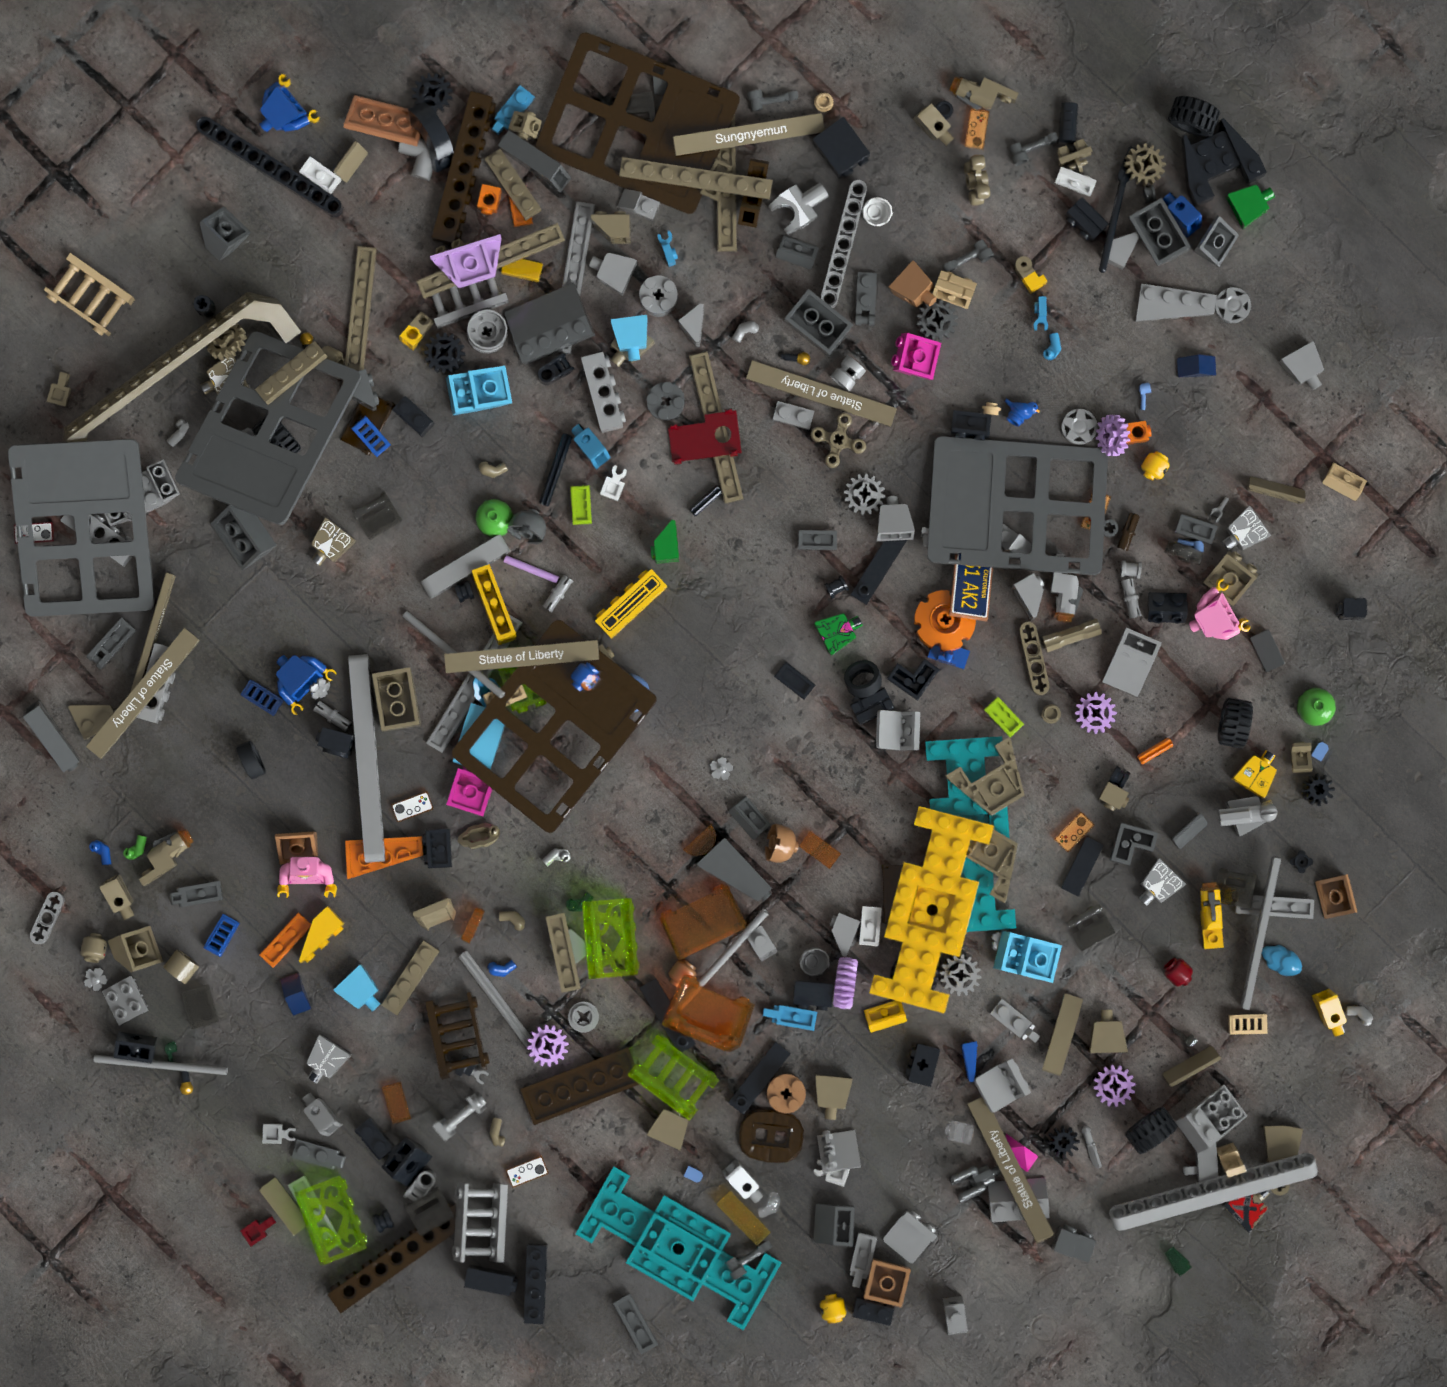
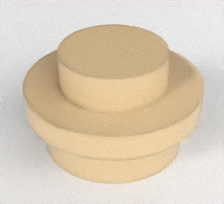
M820 93L816 96L814 105L818 111L827 112L833 107V98L827 93Z
M986 402V406H982V409H984L983 414L998 415L1001 408L997 407V403Z

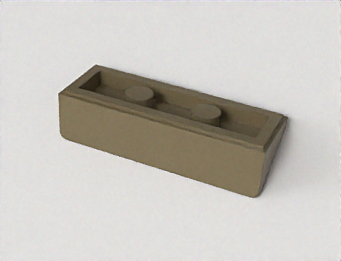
M1253 476L1249 478L1248 491L1298 504L1305 502V490Z
M1210 1046L1163 1073V1077L1168 1086L1173 1087L1221 1060V1057L1214 1047Z
M276 1177L259 1189L293 1236L309 1225L303 1212Z

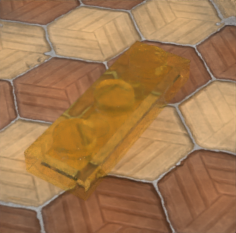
M731 1191L716 1204L757 1246L771 1233Z

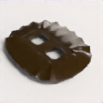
M767 1109L754 1110L746 1114L740 1123L738 1143L742 1152L749 1158L769 1163H786L795 1159L802 1150L804 1129L801 1121L793 1114ZM758 1128L768 1131L765 1142L755 1139ZM776 1131H785L787 1133L785 1144L775 1143Z

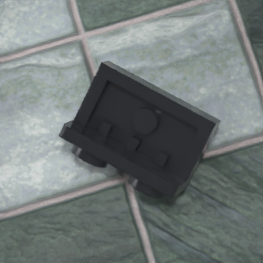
M953 410L951 434H955L954 437L956 438L974 436V440L984 441L985 438L990 436L992 415Z
M1148 592V622L1186 623L1188 614L1187 593Z
M450 829L426 830V834H423V846H427V853H424V865H428L429 869L452 867Z

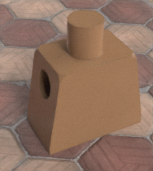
M912 261L889 286L893 295L914 307H919L922 302L932 306L937 300V297L931 293L935 288L932 281L915 261Z

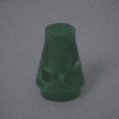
M1172 1247L1165 1253L1175 1274L1177 1273L1179 1276H1182L1192 1268L1189 1264L1190 1261L1178 1252L1175 1247Z

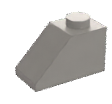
M1137 232L1113 239L1109 264L1123 270L1140 237Z
M838 913L837 916L833 915L829 926L833 927L831 931L842 956L846 957L860 921Z

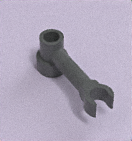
M762 90L747 92V98L750 101L751 110L759 111L763 110L762 105L798 100L797 91H792L771 97H763Z
M1051 133L1038 141L1021 146L1020 143L1011 145L1010 150L1015 166L1029 161L1027 152L1045 145L1057 143L1059 139L1057 133Z
M982 239L974 244V250L944 264L943 268L946 272H952L975 257H978L981 263H984L994 257V253Z
M769 1240L738 1260L734 1257L725 1263L734 1281L747 1273L743 1265L772 1248Z

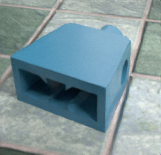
M578 424L571 430L575 435V443L595 469H598L611 458L606 448L589 428L584 429L581 424Z

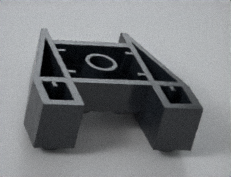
M1224 118L1218 123L1222 130L1221 132L1193 145L1190 144L1187 135L1183 136L1181 140L1186 188L1195 208L1213 200L1215 195L1208 181L1239 167L1246 184H1249L1264 177L1267 173L1260 156Z

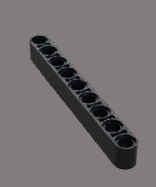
M201 117L197 121L196 127L200 134L329 216L339 217L343 213V205L335 196L209 117ZM205 123H210V129L207 131H203L202 125ZM221 133L227 134L226 139L223 141L218 140V135ZM237 143L243 144V147H242L241 150H239V151H234V150H233V147H234L235 144H237ZM251 154H259L258 159L250 161L249 157ZM267 164H275L274 169L266 171L265 167ZM283 174H291L290 179L282 181L281 177ZM299 184H307L306 189L298 191L297 187ZM315 194H323L322 199L314 201L313 197ZM337 203L339 205L338 209L330 211L329 207L331 204Z

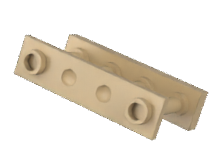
M70 253L66 258L70 262L68 265L69 269L53 291L45 287L44 291L48 293L46 297L54 303L59 301L92 324L94 326L93 330L101 336L104 333L109 336L111 333L105 329L122 304L124 305L127 302L129 305H132L135 299ZM81 270L85 273V279L67 302L59 297V295L75 272ZM97 281L101 284L100 290L84 313H82L74 306L91 282ZM112 292L117 295L115 297L116 300L98 324L90 316L105 295Z

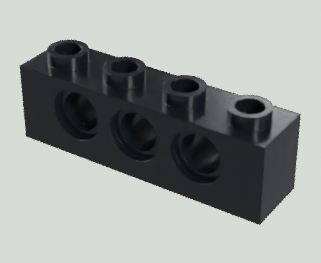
M528 1243L524 1324H544L548 1244Z

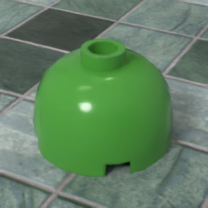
M490 499L479 506L475 521L478 529L483 534L489 537L503 536L508 532V524L513 517V512L506 502L499 499Z
M1311 688L1305 691L1297 702L1298 715L1303 722L1311 726H1321L1328 723L1336 710L1333 696L1327 690L1321 688Z

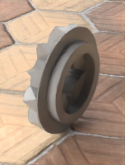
M579 1002L571 1007L568 1020L574 1030L585 1033L596 1027L599 1021V1013L591 1003ZM579 1010V1012H582L583 1014L590 1011L589 1015L587 1016V1018L589 1019L588 1021L590 1023L586 1021L577 1023L580 1018V1015L577 1011Z

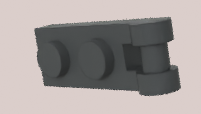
M858 272L855 325H875L877 273ZM862 311L869 312V316H862Z
M121 617L86 658L90 661L93 660L97 664L96 667L102 670L137 630ZM100 651H102L105 654L103 658L98 656V653Z

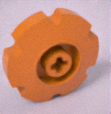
M939 590L930 593L927 596L928 602L924 603L921 601L914 615V624L920 626L916 633L922 643L931 649L934 646H939L941 652H946L947 650L954 651L961 648L963 645L962 640H969L971 638L976 620L949 616L951 601L949 590ZM943 617L945 620H949L946 625L944 622H941Z

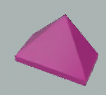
M1006 1134L1005 1137L1020 1167L1028 1172L1038 1156Z

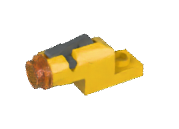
M1217 882L1202 883V888H1200V915L1204 949L1224 948L1220 889L1217 887Z

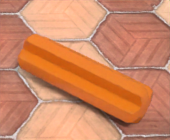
M1166 738L1139 754L1137 758L1141 764H1145L1173 747V743L1170 738Z

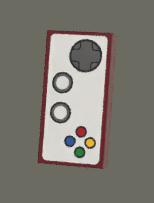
M53 522L32 523L34 543L54 542ZM14 525L15 544H18L17 527ZM21 526L22 536H28V527Z

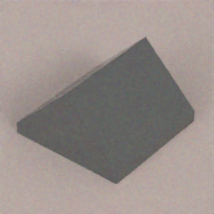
M1217 215L1194 252L1219 267L1239 234Z

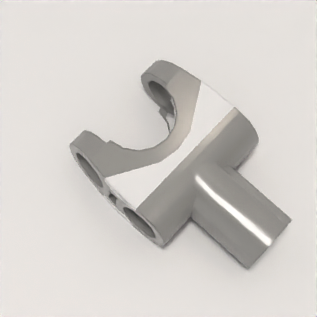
M820 182L804 193L801 192L797 185H794L780 194L768 207L771 211L782 207H787L793 211L794 219L784 229L786 234H790L814 221L818 215L812 207L828 198L829 195Z

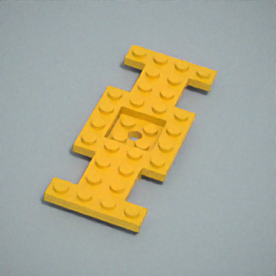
M919 806L914 825L930 829L932 834L923 867L904 862L884 936L885 938L903 942L893 979L874 975L869 993L945 1014L949 994L931 990L941 953L960 957L979 886L978 881L962 878V870L970 840L989 845L994 826ZM930 905H936L938 908V912L934 916L927 913V908Z

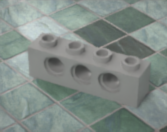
M603 352L581 357L601 433L623 428V422H626L624 412L619 411L618 404L621 403L618 392L614 393L613 386L616 383L614 375H609L608 367H611L609 357H604ZM601 369L605 374L602 378H596L594 372ZM601 388H608L610 392L607 396L602 397L599 395ZM605 407H614V413L606 415L604 413Z
M89 514L90 534L93 543L113 542L115 539H119L120 542L133 541L128 536L125 538L120 536L119 533L121 531L116 527L105 525V519L98 514L94 516ZM64 515L60 521L76 532L74 516ZM103 528L105 530L104 536L97 538V530ZM133 555L110 557L125 567Z
M154 644L146 674L167 650V646ZM173 673L155 694L154 697L157 699V705L151 708L147 704L136 718L158 724L159 720L163 719L165 710L162 708L164 702H167L169 699L170 691H168L170 684H173L176 673Z

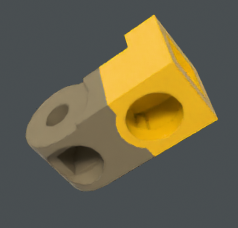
M1022 256L1016 260L1015 271L1030 294L1047 284V279L1044 275L1038 277L1028 257Z
M420 312L400 334V341L411 350H414L425 336V333L431 328L434 321L423 312Z

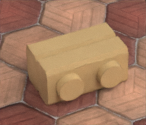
M941 270L933 295L940 300L968 309L977 283L969 278H961L952 272Z

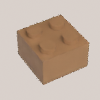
M873 1258L863 1295L864 1298L902 1307L911 1268Z

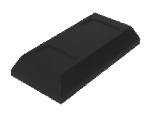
M787 662L783 664L774 676L803 700L816 686Z

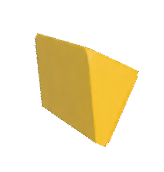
M521 259L503 266L501 273L507 276L539 282L543 264Z
M896 1000L864 1010L871 1033L907 1022L902 1003Z

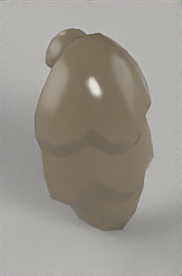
M489 823L468 827L458 837L457 841L461 846L470 849L487 847L498 840L500 830L496 825Z

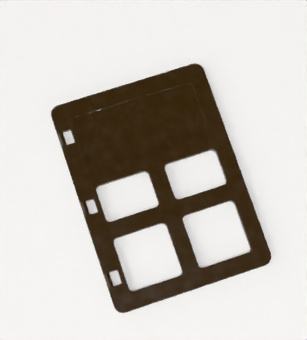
M584 32L578 37L535 148L553 160L622 188L642 192L643 196L686 214H693L702 197V194H700L702 189L620 177L619 171L605 166L606 158L618 128L624 126L646 135L647 139L638 160L711 170L721 149L675 156L672 137L729 128L739 105L740 97L733 91ZM600 43L610 47L608 53L598 49ZM589 51L627 66L626 74L614 104L611 106L573 90L586 54ZM654 66L665 69L664 74L660 75L653 72ZM643 72L668 83L653 122L626 112L638 78ZM709 88L720 91L718 98L707 94ZM568 104L606 119V124L591 159L584 158L552 144L553 137Z
M556 620L550 625L535 646L583 642L587 640L564 621ZM600 650V660L517 667L501 688L505 692L502 698H499L497 695L494 696L452 751L454 759L547 833L556 831L657 702V697L653 692ZM588 662L599 671L600 679L590 691L584 689L579 691L572 685L574 681L571 679V674L580 663L586 664ZM522 684L526 685L555 708L554 715L539 733H536L506 709V704ZM638 709L642 714L635 722L630 717ZM494 719H498L528 744V748L504 778H500L470 753L471 748ZM567 720L571 721L600 744V750L584 769H581L551 745L552 738ZM539 755H543L573 780V784L549 814H545L515 789V785ZM601 756L605 761L597 768L593 764ZM564 803L568 808L560 815L556 811Z

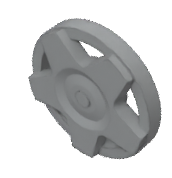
M1231 287L1223 290L1217 296L1215 310L1223 321L1239 323L1248 316L1251 310V301L1245 291ZM1235 291L1241 293L1242 295L1237 296ZM1226 293V298L1220 299V297ZM1246 303L1248 304L1247 311L1243 307ZM1219 308L1224 310V316L1220 313ZM1234 315L1240 317L1239 319L1231 320Z
M1074 409L1067 413L1061 426L1064 437L1076 445L1090 442L1095 437L1098 428L1094 415L1085 409ZM1076 413L1075 418L1069 417L1071 414ZM1085 413L1092 419H1086ZM1065 426L1070 429L1068 434H1066ZM1094 428V432L1090 436L1089 430ZM1080 437L1083 441H1074V439Z

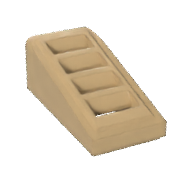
M1267 1014L1228 1015V1034H1267ZM1258 1018L1262 1020V1030H1258ZM1235 1019H1239V1030H1236ZM1243 1019H1246V1030H1243ZM1250 1019H1254V1030L1250 1029Z

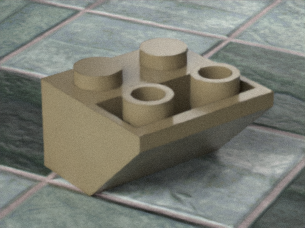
M599 211L595 212V215H591L593 226L611 244H631V220L629 214L617 211L614 212V215H607V212Z

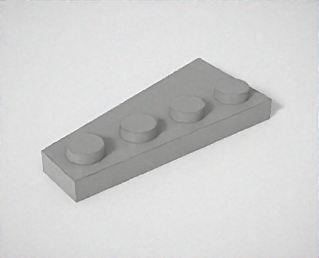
M1141 284L1135 322L1214 315L1217 295Z

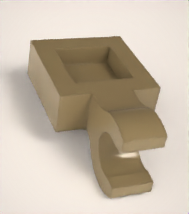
M60 372L58 383L51 384L47 402L67 407L71 388L66 387V385L68 384L70 374Z

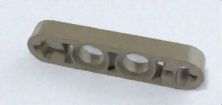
M1025 622L1020 626L1019 634L1031 687L1036 695H1044L1049 690V681L1037 628L1032 622ZM1026 625L1029 628H1033L1030 635L1031 639L1035 637L1036 641L1033 640L1025 643L1024 639H1028L1027 633H1023ZM1029 644L1037 646L1038 651L1036 654L1031 655L1027 652ZM1033 663H1039L1042 666L1040 673L1032 672L1031 665ZM1044 674V678L1040 679L1041 683L1045 684L1046 687L1043 688V692H1040L1039 689L1035 688L1038 685V680H1033V677Z

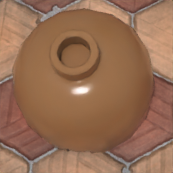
M773 824L767 835V839L770 840L769 847L765 846V858L767 861L775 863L785 862L792 857L793 853L797 852L798 841H796L795 834L789 827L781 824Z

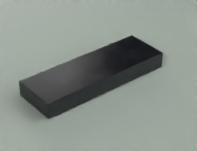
M1086 836L1061 889L1079 897L1104 846L1103 844Z

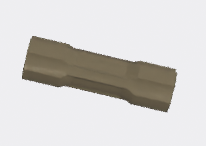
M1094 619L1081 625L1043 636L1042 640L1046 652H1050L1071 643L1101 635L1102 631L1098 620Z

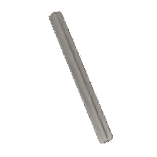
M464 951L459 955L460 960L525 1047L530 1045L531 1042L527 1041V1038H532L468 951Z

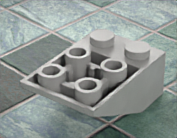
M1125 628L1102 682L1138 697L1162 642Z
M1223 1085L1175 1122L1195 1150L1200 1153L1215 1144L1245 1119L1247 1114L1227 1087Z

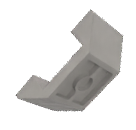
M164 459L146 467L147 470L142 472L146 513L167 504L180 495ZM130 512L104 513L110 527L132 520Z

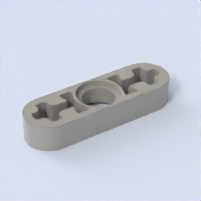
M51 892L47 895L30 932V939L33 943L44 944L48 940L65 902V898L61 893ZM57 895L60 903L54 905L53 909H57L55 913L52 910L46 909V907L52 906L53 901H51V897H56ZM46 912L50 913L53 917L49 924L44 923L42 920V916ZM39 923L42 926L49 927L48 930L43 929L42 931L44 938L37 941L35 932H40L42 928L38 927Z

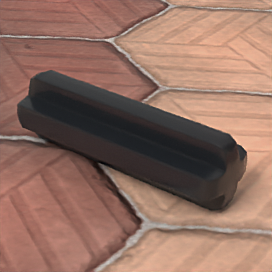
M714 486L690 507V512L694 516L699 515L722 494L721 489L718 486Z

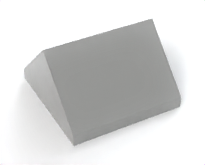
M704 304L697 305L678 320L679 327L695 347L699 348Z

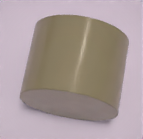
M178 949L163 966L167 972L184 984H187L200 967L193 959Z

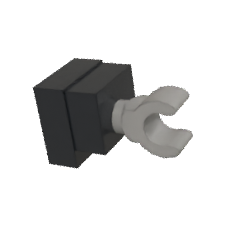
M464 1055L462 1060L468 1059L469 1057ZM477 1064L456 1069L454 1072L459 1076H462L463 1073L468 1076L472 1075L480 1084H484V1081L479 1078L480 1074L489 1075L485 1070L475 1069Z

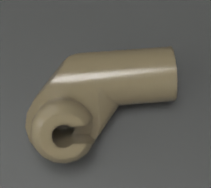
M485 461L479 464L481 474L490 478H495L508 471L504 462L496 467L489 465Z
M499 912V921H510L518 931L524 929L525 920L518 912Z
M499 1118L492 1119L490 1137L494 1146L503 1147L505 1137L499 1136L502 1120Z

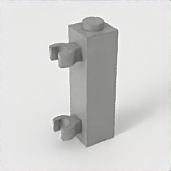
M1216 1143L1200 1153L1195 1150L1196 1166H1183V1174H1197L1198 1182L1218 1177Z

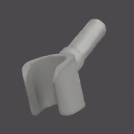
M1227 497L1223 499L1217 508H1213L1209 515V519L1212 515L1217 517L1215 523H1218L1222 517V510L1229 501Z

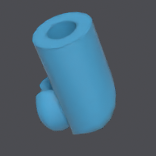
M1059 333L1049 335L1051 345L1043 352V356L1047 360L1055 359L1061 352Z

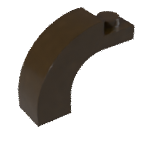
M750 158L747 176L767 179L769 162ZM743 196L738 219L739 225L757 227L762 198Z

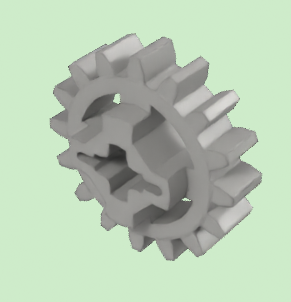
M858 474V480L851 478L852 485L846 484L849 491H844V494L848 495L844 501L850 502L848 508L854 507L855 514L858 510L861 511V516L864 515L865 511L871 515L872 509L877 512V505H883L880 499L885 498V495L881 494L885 488L879 487L881 481L875 482V476L869 479L868 474H865L864 478ZM862 483L859 489L853 490L857 484ZM869 483L876 488L877 492L871 490ZM866 486L867 494H870V496H867L865 503H863L862 495H859V493H862ZM852 497L858 499L860 506L853 501ZM870 500H876L873 505L867 507V503Z
M961 954L960 959L957 956H953V961L946 959L948 965L942 964L945 970L939 974L944 975L940 982H946L943 988H951L950 994L957 991V996H960L961 992L966 996L968 995L967 990L974 992L973 986H979L976 980L981 979V976L977 975V972L981 971V969L975 968L977 962L971 963L970 956L965 960L964 955ZM958 962L955 970L948 971L953 964ZM965 963L971 967L973 973H969L965 969ZM959 970H962V973L969 975V977H963L961 981H958V977L951 974L959 973ZM948 977L954 979L956 987L950 984ZM972 980L967 987L963 988L964 982Z

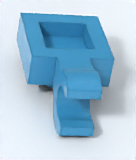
M667 231L668 239L663 240L661 235L658 234V241L662 245L668 267L676 265L675 259H678L675 248L670 247L672 233Z
M1046 296L1038 297L1037 302H1034V313H1038V319L1034 322L1033 329L1037 331V325L1041 323L1044 325V331H1047Z

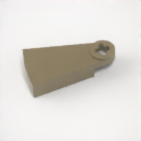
M1283 1125L1263 1126L1267 1163L1298 1155L1303 1129ZM1290 1184L1285 1185L1280 1191L1277 1188L1271 1189V1192L1275 1195H1284L1288 1192Z

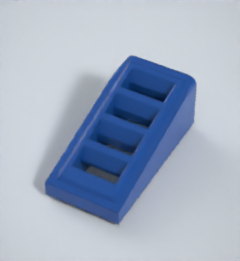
M366 416L351 428L376 457L391 445ZM367 423L369 426L360 433L358 430ZM372 429L374 432L365 439L364 435ZM375 435H378L379 438L370 444L369 441ZM382 440L384 444L375 450L373 447Z
M223 914L203 948L222 957L240 923ZM225 921L233 926V928L230 929L226 927L225 925H223V922ZM221 928L229 932L228 936L219 932V929ZM218 935L225 939L224 943L216 939L215 936ZM212 942H214V943L220 945L221 948L218 949V948L212 946V945H211Z
M977 1041L961 1044L969 1082H974Z

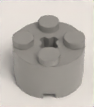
M664 276L647 278L639 291L640 303L643 309L654 317L666 316L675 309L678 302L675 284ZM661 293V295L664 296L660 297L659 300H656V296L654 295Z

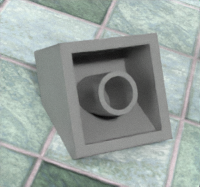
M1034 573L1012 587L1013 592L1031 621L1038 614L1044 590L1042 588L1044 586L1042 579L1039 575L1035 576Z

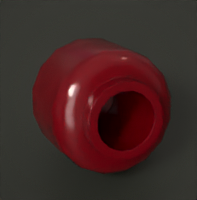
M1172 958L1164 966V975L1174 986H1186L1191 982L1193 969L1184 959Z

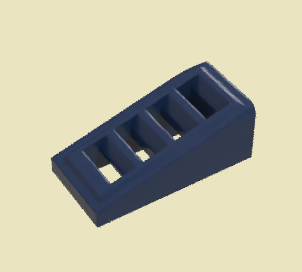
M252 679L249 680L241 693L242 697L272 716H275L284 702L283 699ZM253 686L257 687L252 696H248ZM260 690L263 691L258 701H256L255 698ZM268 694L270 696L265 705H262L261 703ZM273 699H276L277 701L270 710L268 708Z

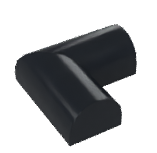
M924 659L914 674H912L897 663L887 677V680L918 701L940 669Z

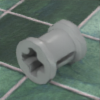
M1122 560L1120 577L1135 576L1137 579H1140L1142 562L1127 563L1125 560Z

